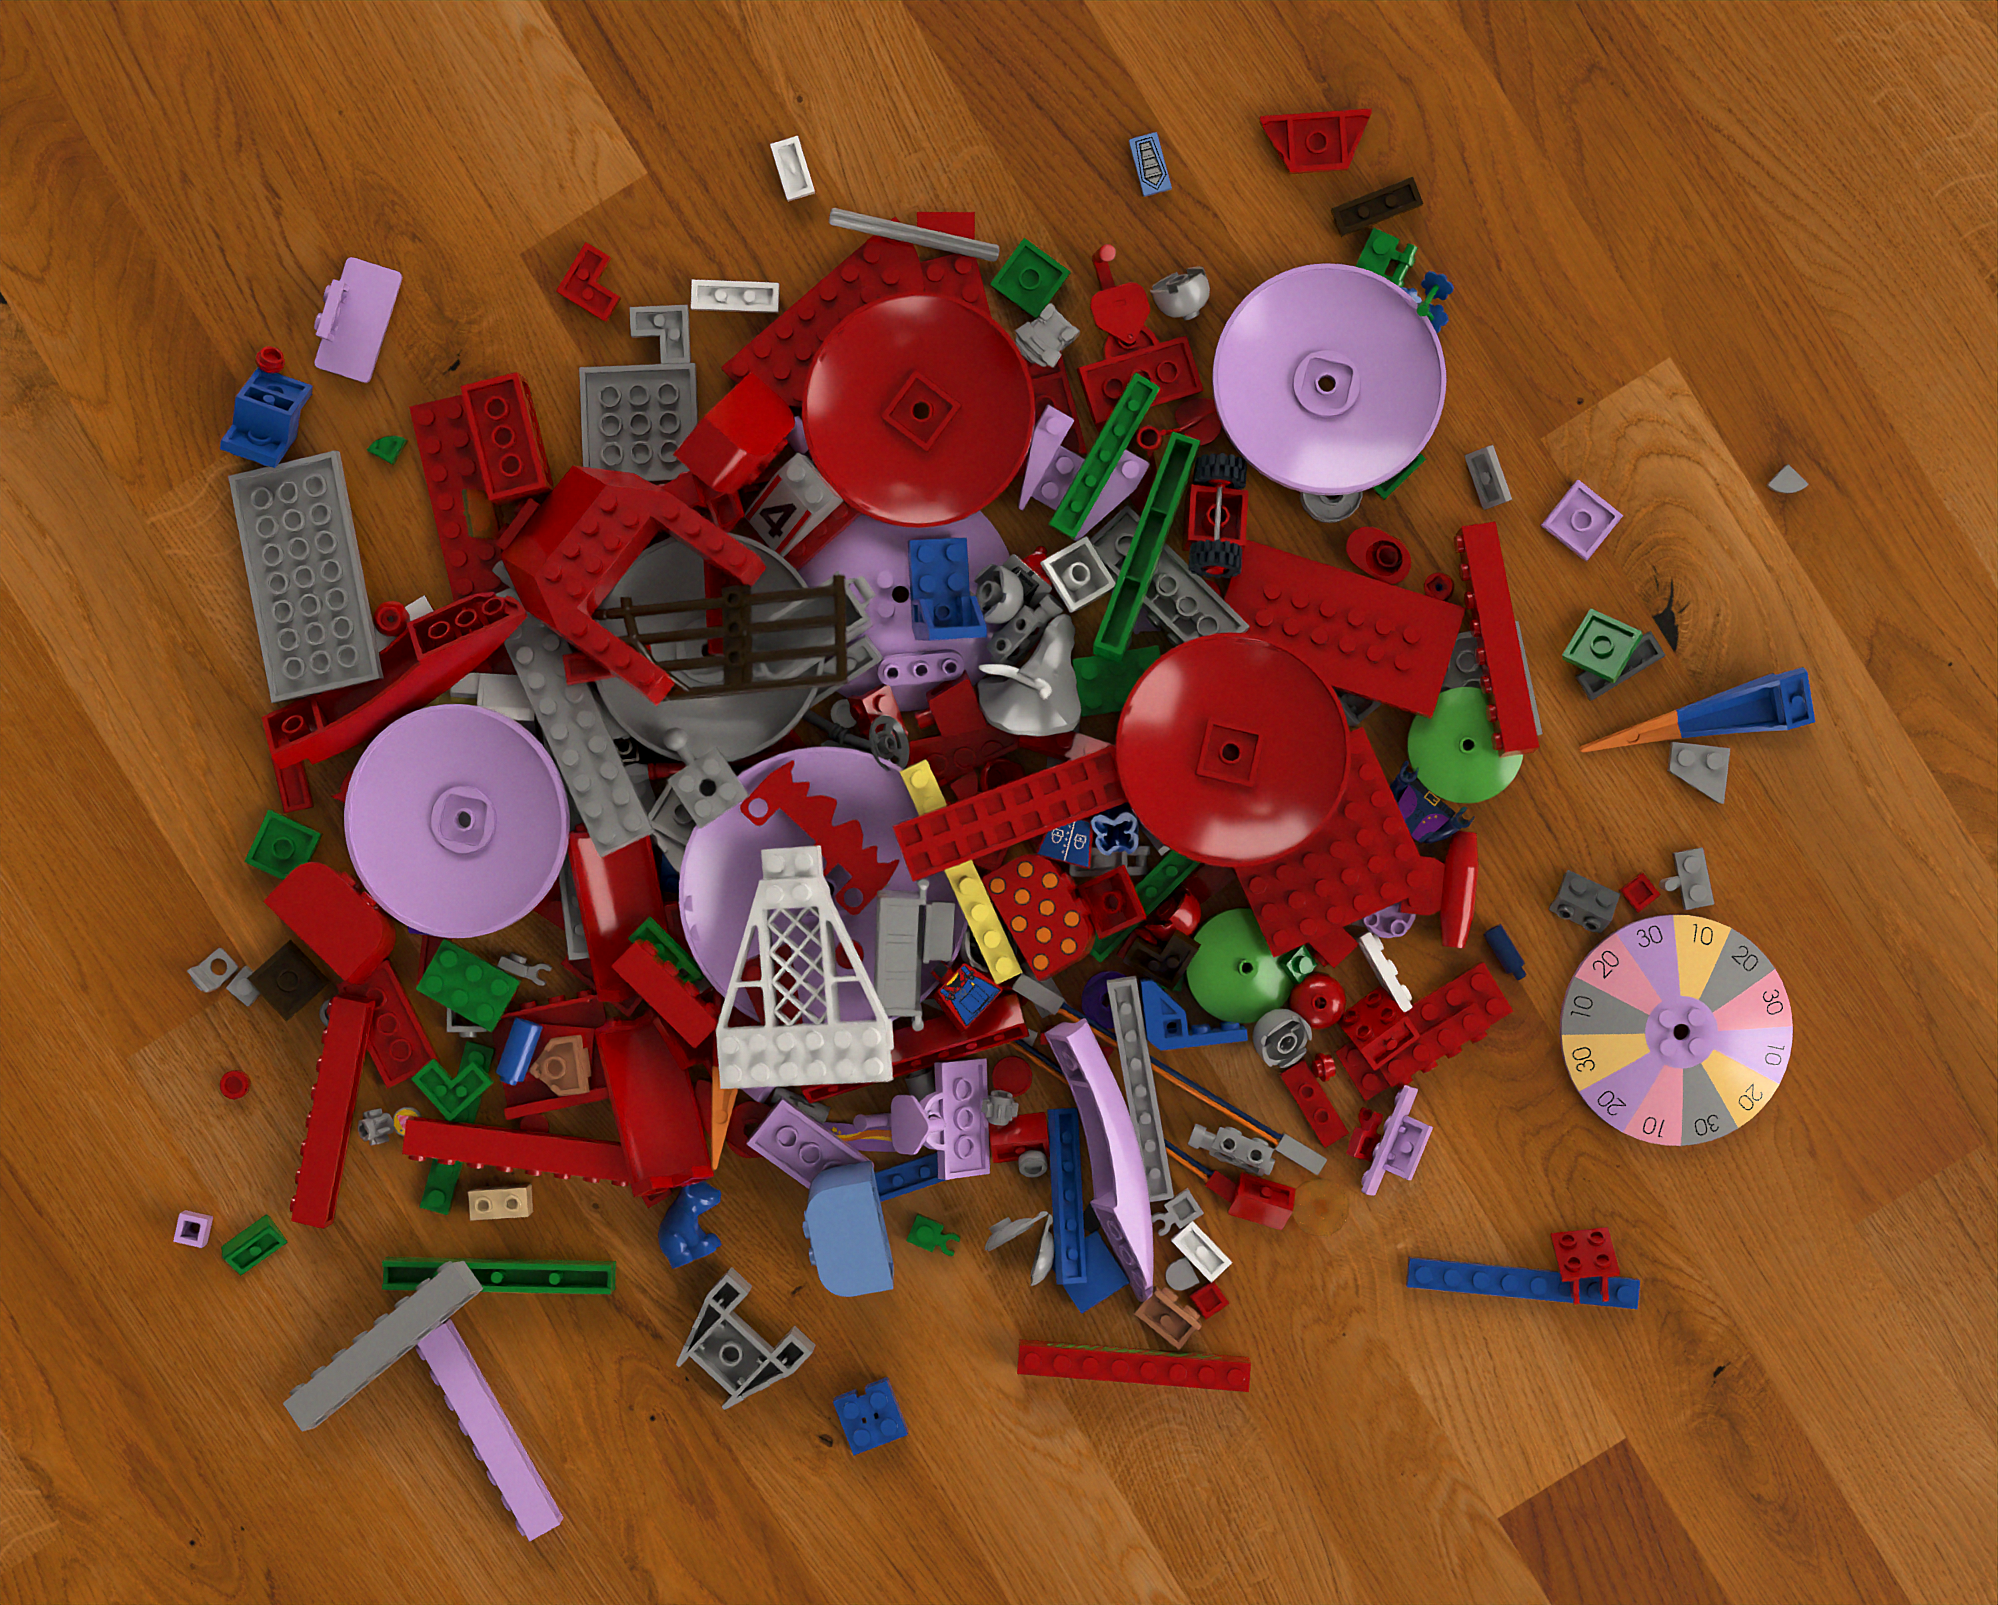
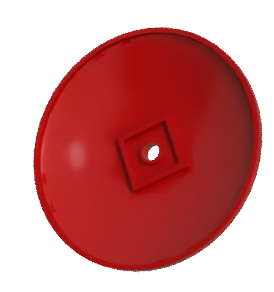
M913 291L887 295L859 307L846 316L834 327L817 350L805 380L802 397V421L805 439L811 457L822 477L847 504L875 520L901 527L926 528L951 524L965 519L989 505L1007 488L1020 470L1028 453L1035 426L1036 407L1032 378L1027 364L1011 336L998 322L976 306L961 299L935 292ZM920 402L926 403L930 409V413L925 419H918L914 414V408Z
M1228 632L1206 635L1184 642L1158 658L1143 673L1129 693L1123 706L1116 733L1115 756L1117 772L1124 795L1139 821L1156 839L1174 852L1193 861L1218 867L1241 868L1266 864L1280 859L1310 841L1323 828L1336 810L1345 791L1351 764V740L1346 715L1339 698L1324 675L1310 661L1295 650L1275 640L1259 635ZM1232 745L1237 748L1238 757L1236 760L1228 761L1223 757L1222 750L1225 746Z

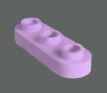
M952 649L893 654L883 657L877 665V673L881 682L889 686L950 681L959 678L963 674L965 664L961 654ZM952 662L955 664V668L950 671L946 670V664ZM919 665L927 667L924 673H918L916 668ZM890 668L898 670L894 676L888 675L887 671Z

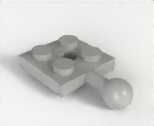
M673 727L665 733V745L670 750L677 751L686 764L685 768L667 779V781L700 829L750 796L717 747L696 759L686 745L687 734L683 729ZM707 779L713 780L717 786L716 792L712 796L703 795L700 789L702 782Z

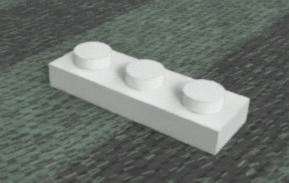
M692 279L691 310L779 313L780 284L772 282Z
M1363 932L1354 937L1381 986L1404 1012L1413 1008L1409 1002L1412 1000L1409 990L1404 984L1400 986L1395 977L1398 974L1395 965L1390 959L1386 961L1381 952L1384 947L1376 934L1372 935L1371 932Z

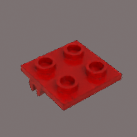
M1608 1227L1551 1233L1550 1237L1561 1281H1570L1573 1305L1580 1304L1579 1278L1599 1276L1602 1302L1609 1301L1608 1277L1620 1276V1270Z

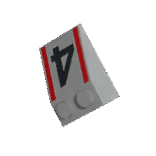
M797 453L776 472L745 512L744 517L769 547L781 557H784L844 500L822 477L814 463L808 457Z

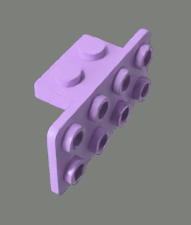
M353 257L346 260L340 281L333 279L331 286L328 285L323 296V302H326L323 313H319L315 320L314 329L317 330L316 335L322 338L315 359L316 367L363 383H368L371 380L403 279L401 273Z

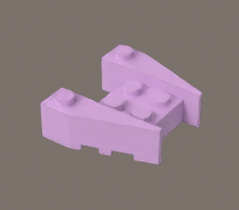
M1049 404L1045 407L1034 427L1018 501V508L1022 511L1030 497L1056 510L1085 460L1060 445L1074 419ZM1125 449L1073 540L1078 541L1137 488L1150 465L1149 462Z

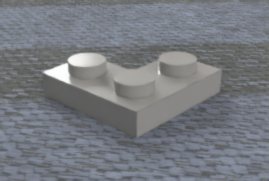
M688 305L630 307L632 338L660 337L661 364L691 363Z

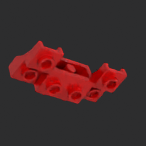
M691 470L680 473L676 479L666 484L658 485V487L669 492L700 515L710 511L714 524L719 528H723L745 516L738 491L730 494L716 491L706 485ZM660 529L645 549L669 538V534Z

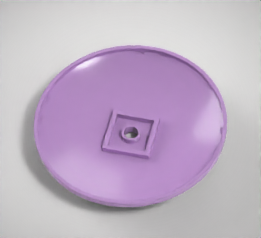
M981 511L951 524L926 528L891 525L862 513L798 571L808 588L819 586L831 578L835 572L839 571L841 575H845V580L863 576L876 596L870 600L865 609L873 626L849 641L847 647L867 634L882 657L893 654L952 649L961 654L965 664L964 670L966 669L972 686L977 684L987 674L981 671L979 666L994 664L990 659L992 654L986 648V645L992 640L993 634L999 629L1004 628L1009 622L1001 624L986 623L987 637L928 641L915 640L907 541L967 537L970 591L976 595L978 583H975L974 580L979 572L989 564L1002 566L1010 557L1001 536ZM854 583L850 584L849 588L859 603H864L865 600ZM898 586H903L909 591V597L903 603H898L892 598V592ZM833 656L825 657V662ZM952 662L947 663L945 669L949 671L955 668V664ZM878 663L836 691L848 698L851 695L861 696L878 685L883 684L877 673ZM919 665L916 671L924 673L927 667ZM890 668L888 669L887 674L890 676H894L897 674L898 670L896 668ZM944 681L890 686L899 711L922 710L929 708L926 693Z

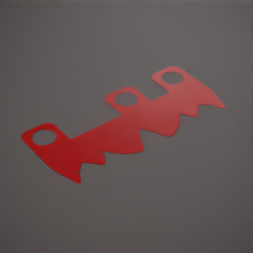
M795 760L789 761L770 773L750 796L741 803L740 810L757 826L763 825L779 808L785 812L816 842L813 846H821V855L825 857L827 862L826 868L823 870L824 877L838 863L852 876L837 892L835 899L850 915H858L877 896V892L888 884L900 859H895L890 863H878V847L876 845L862 849L863 832L857 819L833 826L832 818L837 806V800L824 795L808 797L807 793L810 783L808 781H792L791 771L795 765ZM760 798L767 803L768 810L764 816L754 817L751 815L749 804L752 800ZM856 888L861 891L863 900L859 906L850 907L845 903L844 894L847 890Z

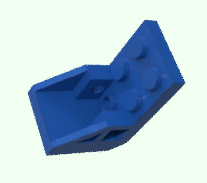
M967 537L908 540L911 616L915 640L930 641L987 637L986 623L976 596H970Z
M1139 978L1146 1038L1159 1050L1248 1041L1247 1029L1243 1024L1239 1025L1238 1022L1222 1021L1220 1022V1027L1210 1028L1208 1023L1191 1025L1192 1030H1188L1184 1009L1151 978ZM1168 1023H1176L1175 1028L1167 1029Z

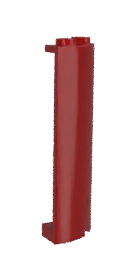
M584 822L575 825V830L570 831L567 850L598 1002H621L637 994L611 967L633 944L628 938L649 917L669 935L650 835L606 856L600 857Z
M654 1008L645 1010V1015L635 1020H621V1017L609 1018L604 1021L605 1025L594 1030L633 1197L667 1192L669 1188L678 1186L683 1188L714 1177L689 1070L687 1068L681 1071L654 1025L653 1020L661 1016Z

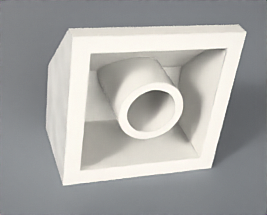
M1087 536L1040 562L1070 613L1082 609L1115 588L1116 585Z

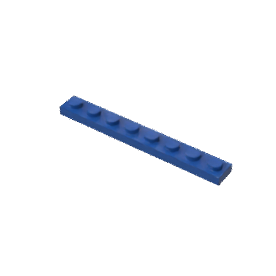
M1409 1257L1406 1286L1409 1288L1573 1303L1570 1281L1562 1282L1559 1271ZM1599 1276L1579 1278L1580 1304L1638 1309L1639 1279L1608 1277L1609 1301L1602 1302Z

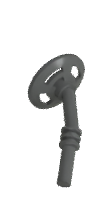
M810 709L802 717L826 732L828 738L833 739L838 744H846L872 753L878 764L886 771L891 770L881 763L878 757L886 760L894 757L898 759L895 764L903 769L908 763L909 743L907 736L899 722L891 716L882 715L872 722L869 740L850 734V730L845 729V727L840 726L838 723H831ZM879 724H884L883 731L876 733V727Z

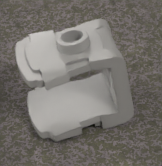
M1052 303L1048 304L1041 312L1040 317L1031 324L1027 322L1015 330L1017 333L1016 345L1021 354L1031 364L1035 362L1041 367L1051 366L1052 368L1062 355L1060 350L1062 352L1080 334V331L1073 327L1055 309Z

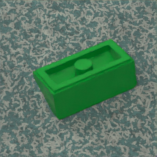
M266 1214L221 1247L222 1256L241 1276L285 1245L287 1240L274 1221Z

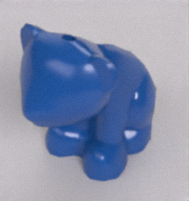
M1128 802L1093 815L1090 823L1092 829L1097 834L1095 836V843L1101 853L1111 856L1112 852L1126 851L1127 854H1131L1136 850L1139 841V824L1137 816Z
M706 1181L681 1188L676 1200L668 1208L664 1219L659 1225L658 1244L672 1269L716 1251V1248L722 1245L716 1234H706L698 1223L699 1215L713 1208L721 1201V1191Z

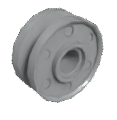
M1363 491L1338 495L1335 500H1330L1325 495L1300 492V501L1304 510L1313 519L1323 523H1336L1351 516L1359 507L1363 497Z

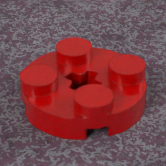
M748 1100L732 1109L725 1137L729 1148L735 1154L743 1158H759L762 1156L747 1145V1140L750 1136L746 1134L748 1129L745 1126L747 1123L753 1124L754 1122L760 1124L773 1108L769 1104Z

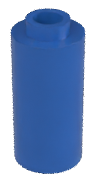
M515 1017L496 1073L500 1075V1081L510 1085H516L517 1081H524L543 1026Z

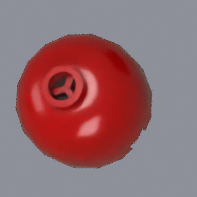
M1179 884L1147 916V919L1144 920L1148 923V925H1144L1145 929L1164 942L1170 940L1176 929L1191 938L1198 928L1201 918V908L1198 899L1186 886Z
M1312 972L1300 984L1294 985L1288 998L1290 1010L1299 1014L1309 1024L1311 1029L1321 1030L1330 1028L1340 1020L1345 1012L1347 999L1345 990L1337 979L1327 973Z

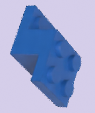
M258 367L235 398L233 423L221 439L220 449L235 456H241L275 468L297 438L300 411L312 395L313 385L278 373H267Z

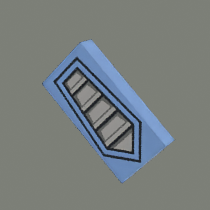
M1157 132L1129 139L1128 142L1143 197L1172 190Z

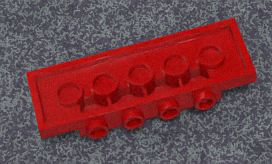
M1484 962L1478 963L1411 1004L1413 1008L1404 1013L1408 1016L1421 1037L1376 1071L1372 1069L1352 1041L1334 1051L1364 1101H1367L1388 1087L1396 1085L1400 1089L1413 1081L1411 1075L1419 1070L1423 1074L1431 1071L1438 1066L1436 1060L1444 1055L1449 1059L1459 1054L1463 1050L1461 1045L1471 1040L1472 1044L1482 1040L1487 1036L1485 1030L1489 1029L1490 1025L1514 1012Z

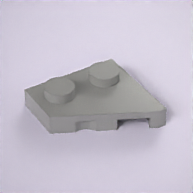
M1670 742L1667 771L1712 798L1716 803L1724 804L1730 748Z

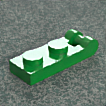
M651 917L628 938L632 943L639 938L643 941H650L658 949L657 955L664 962L666 960L670 961L678 970L683 967L688 974L683 976L679 972L677 975L685 983L690 981L694 984L697 980L701 981L705 977L698 963Z

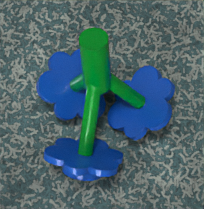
M1429 271L1421 282L1422 288L1426 289L1425 294L1427 297L1424 301L1417 296L1415 288L1407 289L1401 287V289L1418 304L1417 314L1421 317L1427 316L1436 333H1439L1441 326L1448 323L1449 317L1444 312L1442 305L1433 306L1430 303L1432 299L1436 298L1445 300L1448 294L1453 292L1454 286L1447 281L1446 275H1438L1433 271Z

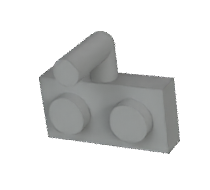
M1699 847L1672 853L1677 876L1662 879L1659 883L1660 888L1666 891H1674L1676 888H1680L1684 910L1713 905L1714 899L1703 848Z

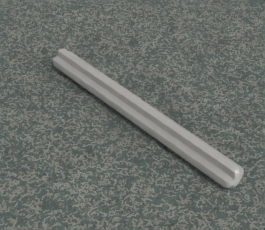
M832 208L829 215V224L992 262H995L999 255V246L837 208Z

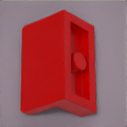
M1044 1112L1017 1115V1117H1012V1121H1009L1007 1125L989 1123L993 1163L1018 1161L1019 1156L1029 1150L1041 1151L1046 1157H1050L1046 1114Z
M1241 1172L1237 1179L1235 1198L1229 1207L1228 1214L1282 1230L1293 1212L1296 1188Z

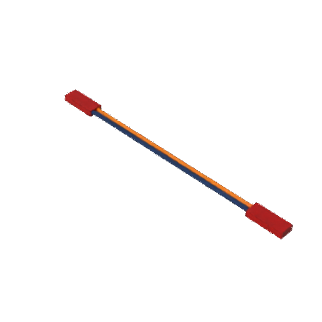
M1022 1039L1007 1043L1069 1086L1061 1067ZM1164 1139L1167 1155L1205 1181V1186L1232 1203L1236 1193L1237 1184L1216 1169L1214 1171L1209 1170Z

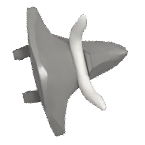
M1060 614L1049 623L1033 655L1021 668L1003 664L979 666V669L983 672L996 674L980 680L977 685L979 708L991 725L1011 734L1048 736L1069 732L1079 723L1081 705L1077 694L1076 675L1070 659L1071 651L1075 645V626L1072 624L1070 615Z

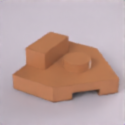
M573 1035L550 1039L537 1061L532 1064L528 1072L541 1079L558 1096L590 1092L588 1077L592 1076L588 1047L583 1048L582 1036Z

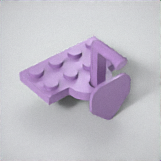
M973 1058L936 1062L935 1092L926 1095L920 1103L912 1095H897L892 1100L891 1113L858 1114L853 1121L855 1129L865 1131L867 1128L891 1127L893 1146L901 1154H916L922 1145L928 1149L937 1150L938 1179L948 1180L990 1174L989 1122L987 1117H985L986 1113L981 1112L983 1098L988 1099L987 1059Z

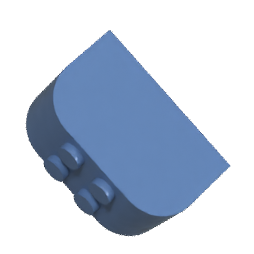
M872 1160L828 1168L820 1172L813 1179L809 1188L807 1210L804 1211L805 1221H803L805 1238H810L811 1248H809L811 1265H817L822 1284L831 1293L842 1297H853L893 1289L894 1263Z

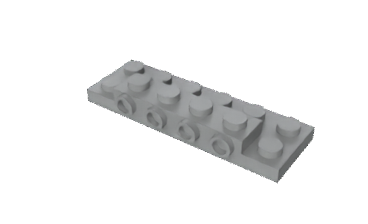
M1128 505L1089 540L1115 583L1118 580L1140 517ZM1165 543L1142 605L1149 613L1146 615L1149 622L1157 629L1162 626L1169 633L1166 637L1174 647L1192 639L1211 634L1245 633L1249 629V625L1200 576H1197V573L1192 574L1188 570L1189 565Z

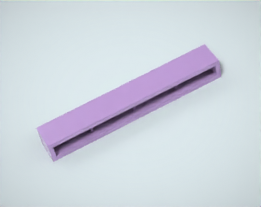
M451 1318L444 1321L415 1346L420 1358L423 1361L427 1360L432 1369L430 1370V1375L437 1386H442L446 1394L444 1395V1400L451 1411L455 1410L459 1416V1427L464 1435H469L474 1443L472 1448L476 1457L480 1461L484 1460L488 1467V1478L494 1486L498 1485L503 1494L501 1500L508 1511L512 1510L517 1518L515 1524L522 1536L526 1535L528 1540L531 1541L560 1525L564 1517Z

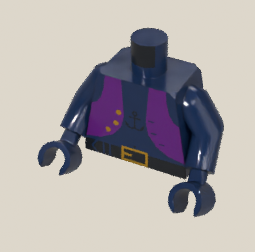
M1405 761L1401 767L1400 774L1391 783L1390 789L1413 840L1418 844L1422 842L1432 844L1449 838L1461 828L1469 827L1475 816L1469 820L1462 817L1467 807H1462L1456 814L1455 811L1416 780L1419 771L1418 767L1412 773L1406 771L1409 762Z

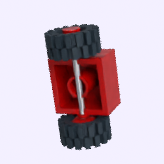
M1210 453V456L1204 454L1195 460L1194 485L1191 484L1185 495L1182 551H1189L1188 570L1192 574L1197 573V576L1205 575L1206 578H1211V576L1220 578L1223 576L1224 578H1230V576L1235 577L1241 573L1242 551L1246 546L1249 490H1242L1246 486L1247 461L1242 460L1241 457L1235 458V455L1232 454L1225 456V453H1220V455Z

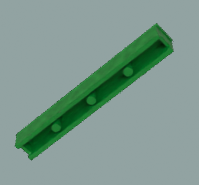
M385 1257L382 1261V1290L417 1291L415 1288L421 1282L428 1278L432 1280L438 1275L437 1269L448 1261H452V1263L464 1261L483 1287V1290L480 1292L611 1294L616 1290V1261Z

